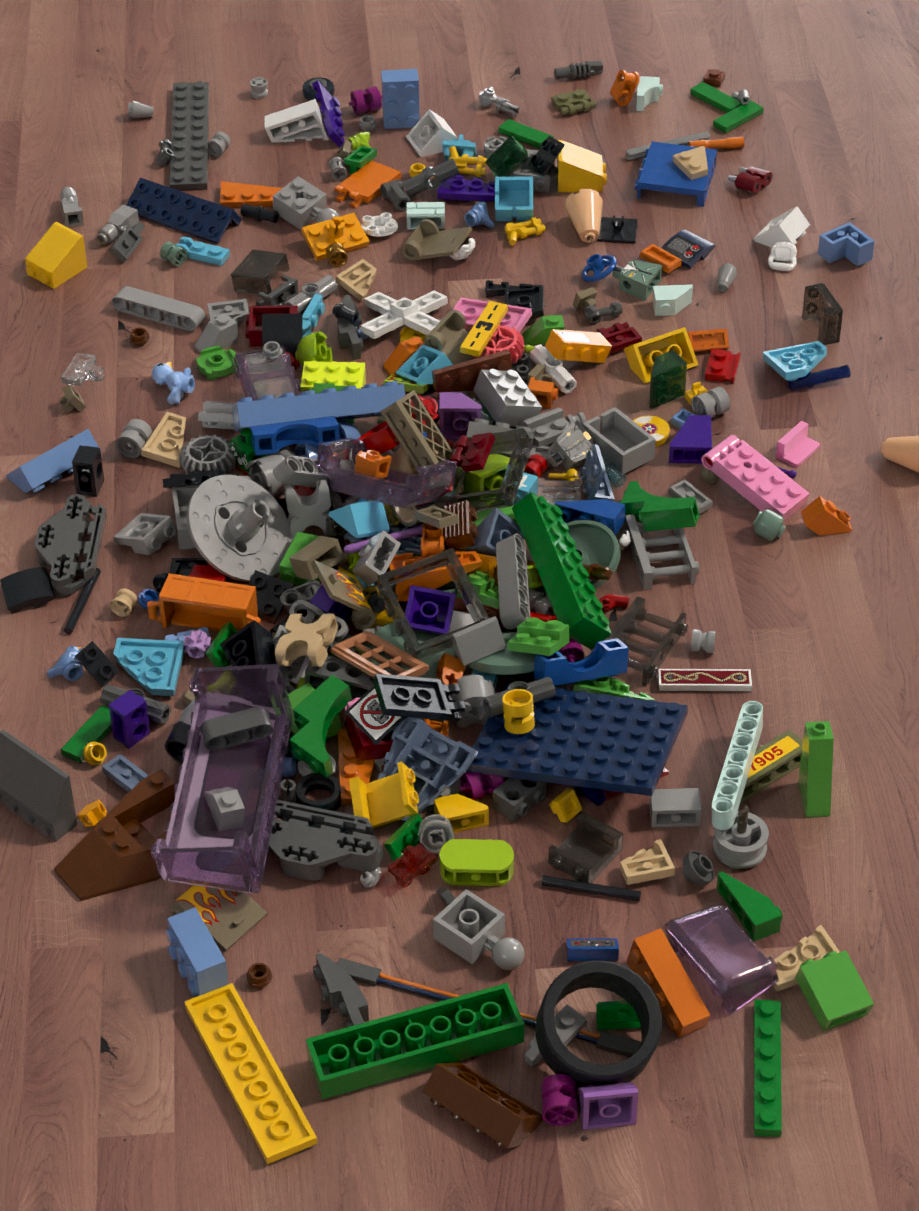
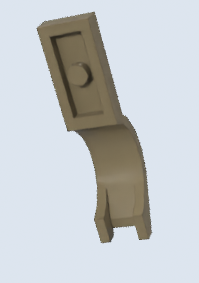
M402 495L403 503L397 504V501L392 499L387 500V506L406 527L426 523L442 529L459 523L458 514L434 505L417 510L413 504L412 497L408 495Z

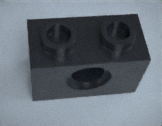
M79 445L72 460L76 493L97 497L104 482L100 448Z

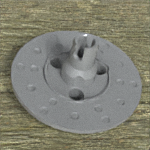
M219 475L203 482L190 498L187 508V523L190 536L199 553L213 568L225 576L243 582H250L255 570L270 576H274L280 571L279 565L292 543L290 525L282 507L266 489L241 476Z

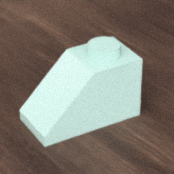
M693 285L653 286L652 303L655 316L676 315L691 304Z

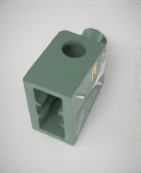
M631 260L625 268L616 266L612 277L620 279L619 288L621 291L646 301L653 292V286H657L661 282L662 265Z

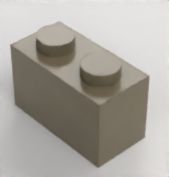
M319 536L289 559L296 577L315 580L318 578V575L311 564L313 560L333 567L344 559V555L338 539Z

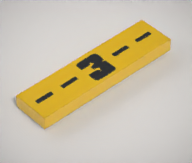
M493 301L488 302L460 346V353L477 357L481 355L508 312L507 304Z

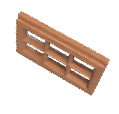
M364 631L337 643L330 651L373 678L376 673L392 675L385 671L388 668L399 676L419 677L426 674L430 667L370 631ZM367 643L375 649L371 650L362 644ZM354 648L363 654L359 656L350 649ZM384 653L393 659L388 660L379 654ZM372 658L373 660L380 663V665L377 666L368 661L367 659ZM401 663V664L407 666V667L410 668V669H409V670H405V669L401 668L400 666H398L397 664Z

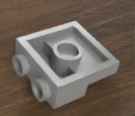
M140 513L113 538L118 545L131 546L134 553L150 555L159 550L163 542L172 538L177 529L171 516Z

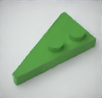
M609 676L599 677L596 680L577 681L573 689L576 692L584 691L592 694H608L617 697L655 700L644 692L637 695L629 691L630 685Z

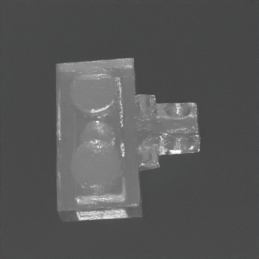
M76 353L61 376L62 384L81 386L85 379L102 381L105 377L104 368L95 366L97 362L95 355Z

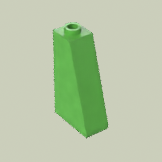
M830 721L805 722L798 784L806 818L830 816L834 738Z

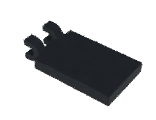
M377 673L373 678L383 715L449 720L450 718L453 721H459L461 719L459 711L464 712L466 709L464 701H455L453 694L460 693L458 684L443 685L441 679Z

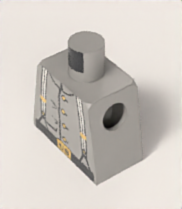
M576 419L550 446L553 454L548 457V461L553 467L562 464L566 470L573 469L586 462L587 452L591 451L593 444H596V442Z

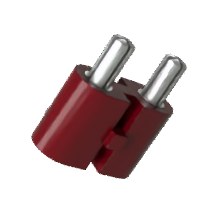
M753 166L748 169L741 167L739 169L740 174L738 176L729 175L728 181L734 182L737 188L747 190L750 193H757L762 190L761 187L765 188L771 183L773 175L769 171Z

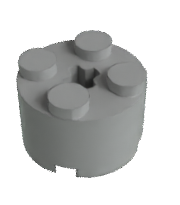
M271 454L250 461L246 466V470L249 469V477L266 489L274 498L284 496V486L288 485L278 482L273 475V469L285 460L282 454Z
M467 675L457 679L460 693L453 694L455 701H464L466 707L464 712L459 711L461 719L455 721L459 728H466L470 724L481 723L485 725L489 716L486 714L483 706V699L495 694L492 682L489 679L488 681L484 680V677L481 675Z

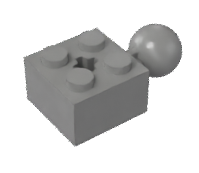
M299 176L273 195V211H278L281 218L300 230L315 219L316 223L339 216L334 209L326 208L327 194Z
M467 889L433 919L434 939L471 964L487 950L492 952L494 963L503 970L516 969L524 960V948L518 940L511 937L500 939L505 934V914Z

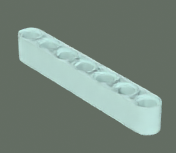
M748 701L742 705L712 800V825L719 830L730 829L734 824L762 732L763 706L757 701Z

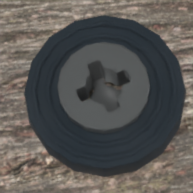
M311 78L303 84V95L310 101L315 99L316 102H320L315 95L318 92L312 86L317 80L332 97L335 92L333 82L327 78Z

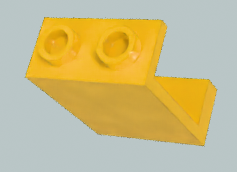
M402 761L397 763L399 773L365 784L358 776L349 779L354 816L368 818L373 828L418 814L417 804L419 803V797L414 790L413 784L416 781L415 774Z

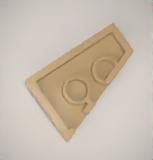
M166 412L142 448L141 456L180 468L179 456L184 442L186 417Z
M820 925L808 938L806 936L802 938L792 950L785 951L765 966V974L775 990L780 991L798 984L795 976L803 962L810 959L816 961L822 959L829 952L836 951L839 953V950L823 926Z

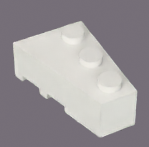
M315 99L265 116V130L271 142H294V139L312 141L315 138L329 140L323 121L324 117Z

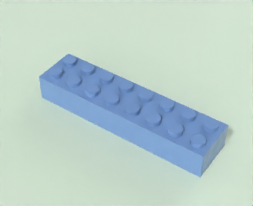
M391 381L386 382L385 385L380 387L373 383L366 384L361 389H356V386H347L340 391H336L335 388H328L315 394V390L302 392L299 396H294V393L281 394L278 398H273V395L261 396V399L252 401V397L241 398L232 407L235 433L241 432V430L246 428L250 429V426L334 416L337 421L383 416L380 411L405 396L404 384Z

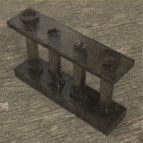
M637 596L611 632L612 635L606 639L618 638L629 647L628 650L650 658L647 664L628 658L627 667L643 673V686H647L651 679L656 678L659 667L681 636H685L688 629L686 613L682 612L676 622L647 612V609H645V599ZM645 620L667 628L670 631L664 636L637 625L640 621L643 622ZM635 634L660 643V645L654 650L627 639L630 635L633 636Z

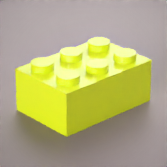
M304 361L300 386L301 394L304 391H309L310 388H314V383L356 386V389H361L366 385L365 363Z

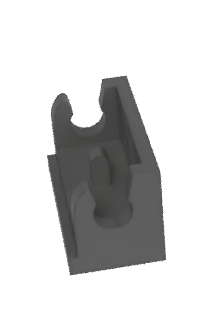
M286 275L282 276L281 280L286 282L281 283L280 287L272 290L268 295L263 292L257 294L262 299L256 301V306H284L286 301L298 294L297 279H292Z

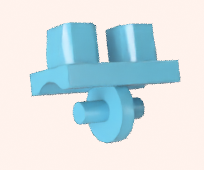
M459 134V138L452 139V141L443 140L442 146L445 161H448L451 157L449 152L451 146L456 147L458 156L468 154L469 157L477 156L476 143L464 140L463 134Z

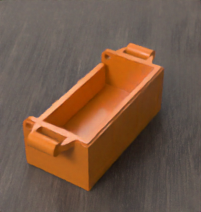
M169 573L159 594V601H149L147 603L149 619L162 623V628H168L170 621L171 624L192 628L207 627L208 630L219 632L223 625L230 621L238 631L253 620L261 625V619L258 617L256 586ZM156 606L160 607V615H161V616H158V615H157V607H156Z

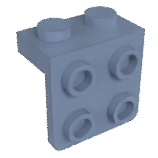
M593 444L591 451L587 452L585 465L581 467L579 472V478L583 483V492L586 494L587 500L606 499L614 501L615 498L607 472H605L606 468L599 445Z

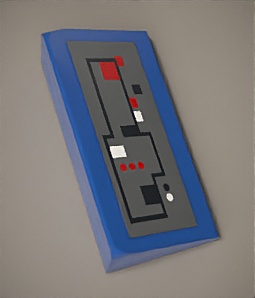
M617 938L567 939V961H618L619 945Z

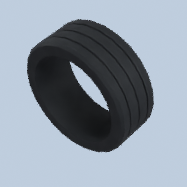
M594 960L582 962L563 971L547 989L536 1018L535 1036L539 1052L546 1065L555 1074L571 1076L576 1081V1087L615 1084L618 1082L626 1083L631 1082L642 1073L655 1052L662 1032V1014L655 994L640 975L625 966L610 961ZM585 988H602L616 993L629 1003L639 1019L642 1030L640 1049L630 1058L615 1064H593L580 1059L566 1048L557 1034L554 1022V1009L558 1002L566 995Z

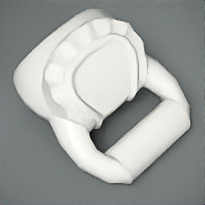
M789 242L774 243L768 258L769 267L772 270L789 272L793 270L797 263L796 246Z

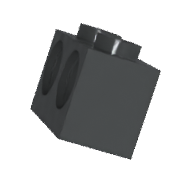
M510 777L493 791V808L514 823L521 816H525L536 804L544 801L547 796V782Z

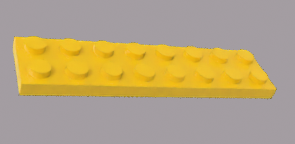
M231 983L184 1001L189 1017L267 1164L316 1145L317 1137L234 985Z

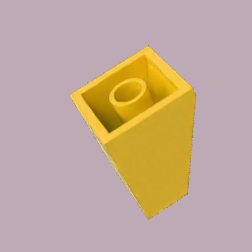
M558 140L565 144L557 156L558 192H579L581 189L603 192V185L607 184L606 163H602V155L563 140Z
M58 222L53 223L26 256L27 275L55 289L88 268L83 235Z

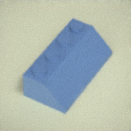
M89 429L23 464L8 473L6 477L25 493L33 490L35 493L45 487L44 483L50 480L53 483L62 478V472L66 470L68 474L73 472L72 460L79 445L97 448L99 446Z

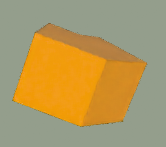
M99 799L86 805L77 816L85 827L95 826L106 816L107 810Z

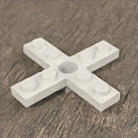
M432 291L413 301L405 297L395 300L377 292L364 298V305L383 315L362 324L361 333L375 339L396 330V328L402 325H406L427 336L440 322V320L427 315V313L438 310L440 307L448 304V298L437 291Z

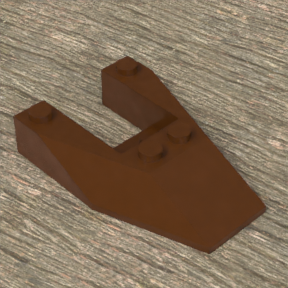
M162 769L142 779L54 868L56 874L81 901L152 882L170 873L180 824L154 838L141 823L177 803L175 782ZM201 811L199 813L197 830L205 836L218 837L216 824Z

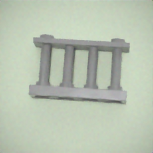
M634 514L625 515V530H628L630 533L631 543L629 546L643 590L652 589V582L656 577L685 573L688 574L691 584H695L696 574H699L698 561H694L684 528L664 529L673 530L674 536L645 539V537H641L642 533L664 530L645 531L644 525L636 522ZM678 544L679 550L646 552L648 547ZM683 559L684 565L655 568L651 566V562Z

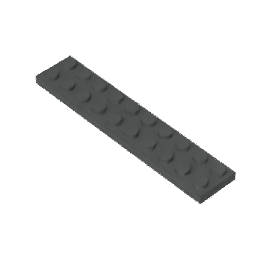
M209 82L173 83L171 151L174 153V156L170 162V188L178 191L208 189V149L206 145L208 143Z

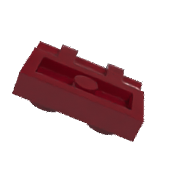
M618 322L613 324L612 327L606 329L602 327L594 332L601 333L612 345L609 354L642 342V337L633 327H629L627 322L622 324Z
M492 432L473 435L469 442V438L466 435H461L454 446L455 452L449 459L450 465L448 469L451 472H456L458 467H462L464 472L484 470L495 440Z

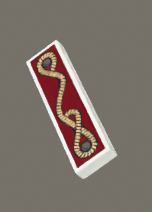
M658 669L659 691H752L751 669Z

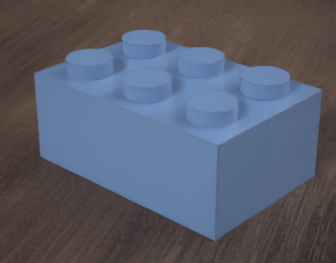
M418 70L381 71L384 129L413 128L420 120Z
M196 907L167 918L168 929L165 930V933L171 944L167 947L172 960H177L180 976L187 978V986L191 996L197 997L228 985L226 960Z

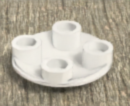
M382 213L380 216L366 215L362 217L361 226L367 235L376 237L393 234L398 229V223L392 218L390 213Z

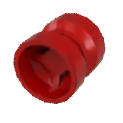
M533 454L521 467L520 471L538 476L539 480L541 474L548 468V463L541 455Z

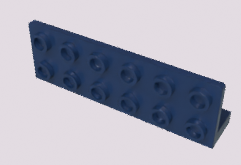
M143 178L139 179L126 204L130 208L137 209L139 217L217 244L220 242L228 225L232 223L239 226L242 220L234 209Z

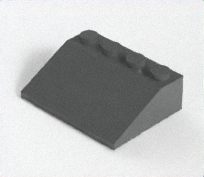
M1 730L0 802L6 805L10 812H15L21 816L27 824H32L38 828L42 835L49 836L54 841H58L77 826L69 775L5 730Z

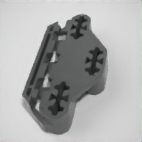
M81 494L69 496L65 507L40 525L35 540L37 562L41 566H49L51 568V585L54 595L58 597H65L74 593L95 575L107 517L106 508L99 503L97 507L92 506L90 501H87L86 497ZM89 513L95 515L94 521H87ZM85 533L91 536L90 541H82ZM80 554L87 557L86 562H78ZM84 573V578L74 583L75 575Z
M275 800L266 804L267 813L263 814L257 849L273 852L279 859L281 870L285 875L316 881L325 875V866L334 862L342 867L365 872L374 871L380 866L383 851L374 836L373 827L368 818L281 800ZM250 815L243 820L242 828L245 837L251 833L254 815Z

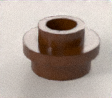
M138 327L131 331L129 339L133 344L144 345L149 341L150 337L145 328Z
M255 963L247 971V982L253 987H264L271 982L272 971L264 963Z

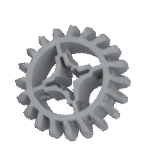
M207 434L202 437L199 435L197 439L191 438L190 442H185V446L181 447L179 459L181 468L186 472V475L192 471L205 472L211 470H221L226 475L230 474L231 470L235 468L236 460L230 448V440H225L224 436L217 437L216 434L208 436Z

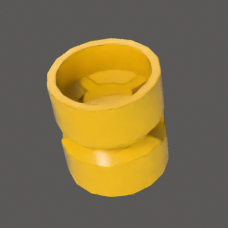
M514 689L506 692L502 697L504 728L513 734L530 732L535 727L533 695L531 692L523 689Z

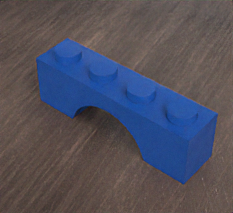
M334 416L250 426L252 448L256 456L277 453L281 448L292 444H312L317 447L340 445L339 424Z
M618 638L598 641L593 651L586 658L578 662H568L567 658L559 651L551 656L535 654L534 678L540 680L550 677L555 687L565 683L575 684L577 681L596 680L599 677H615L618 674L627 673L629 647Z

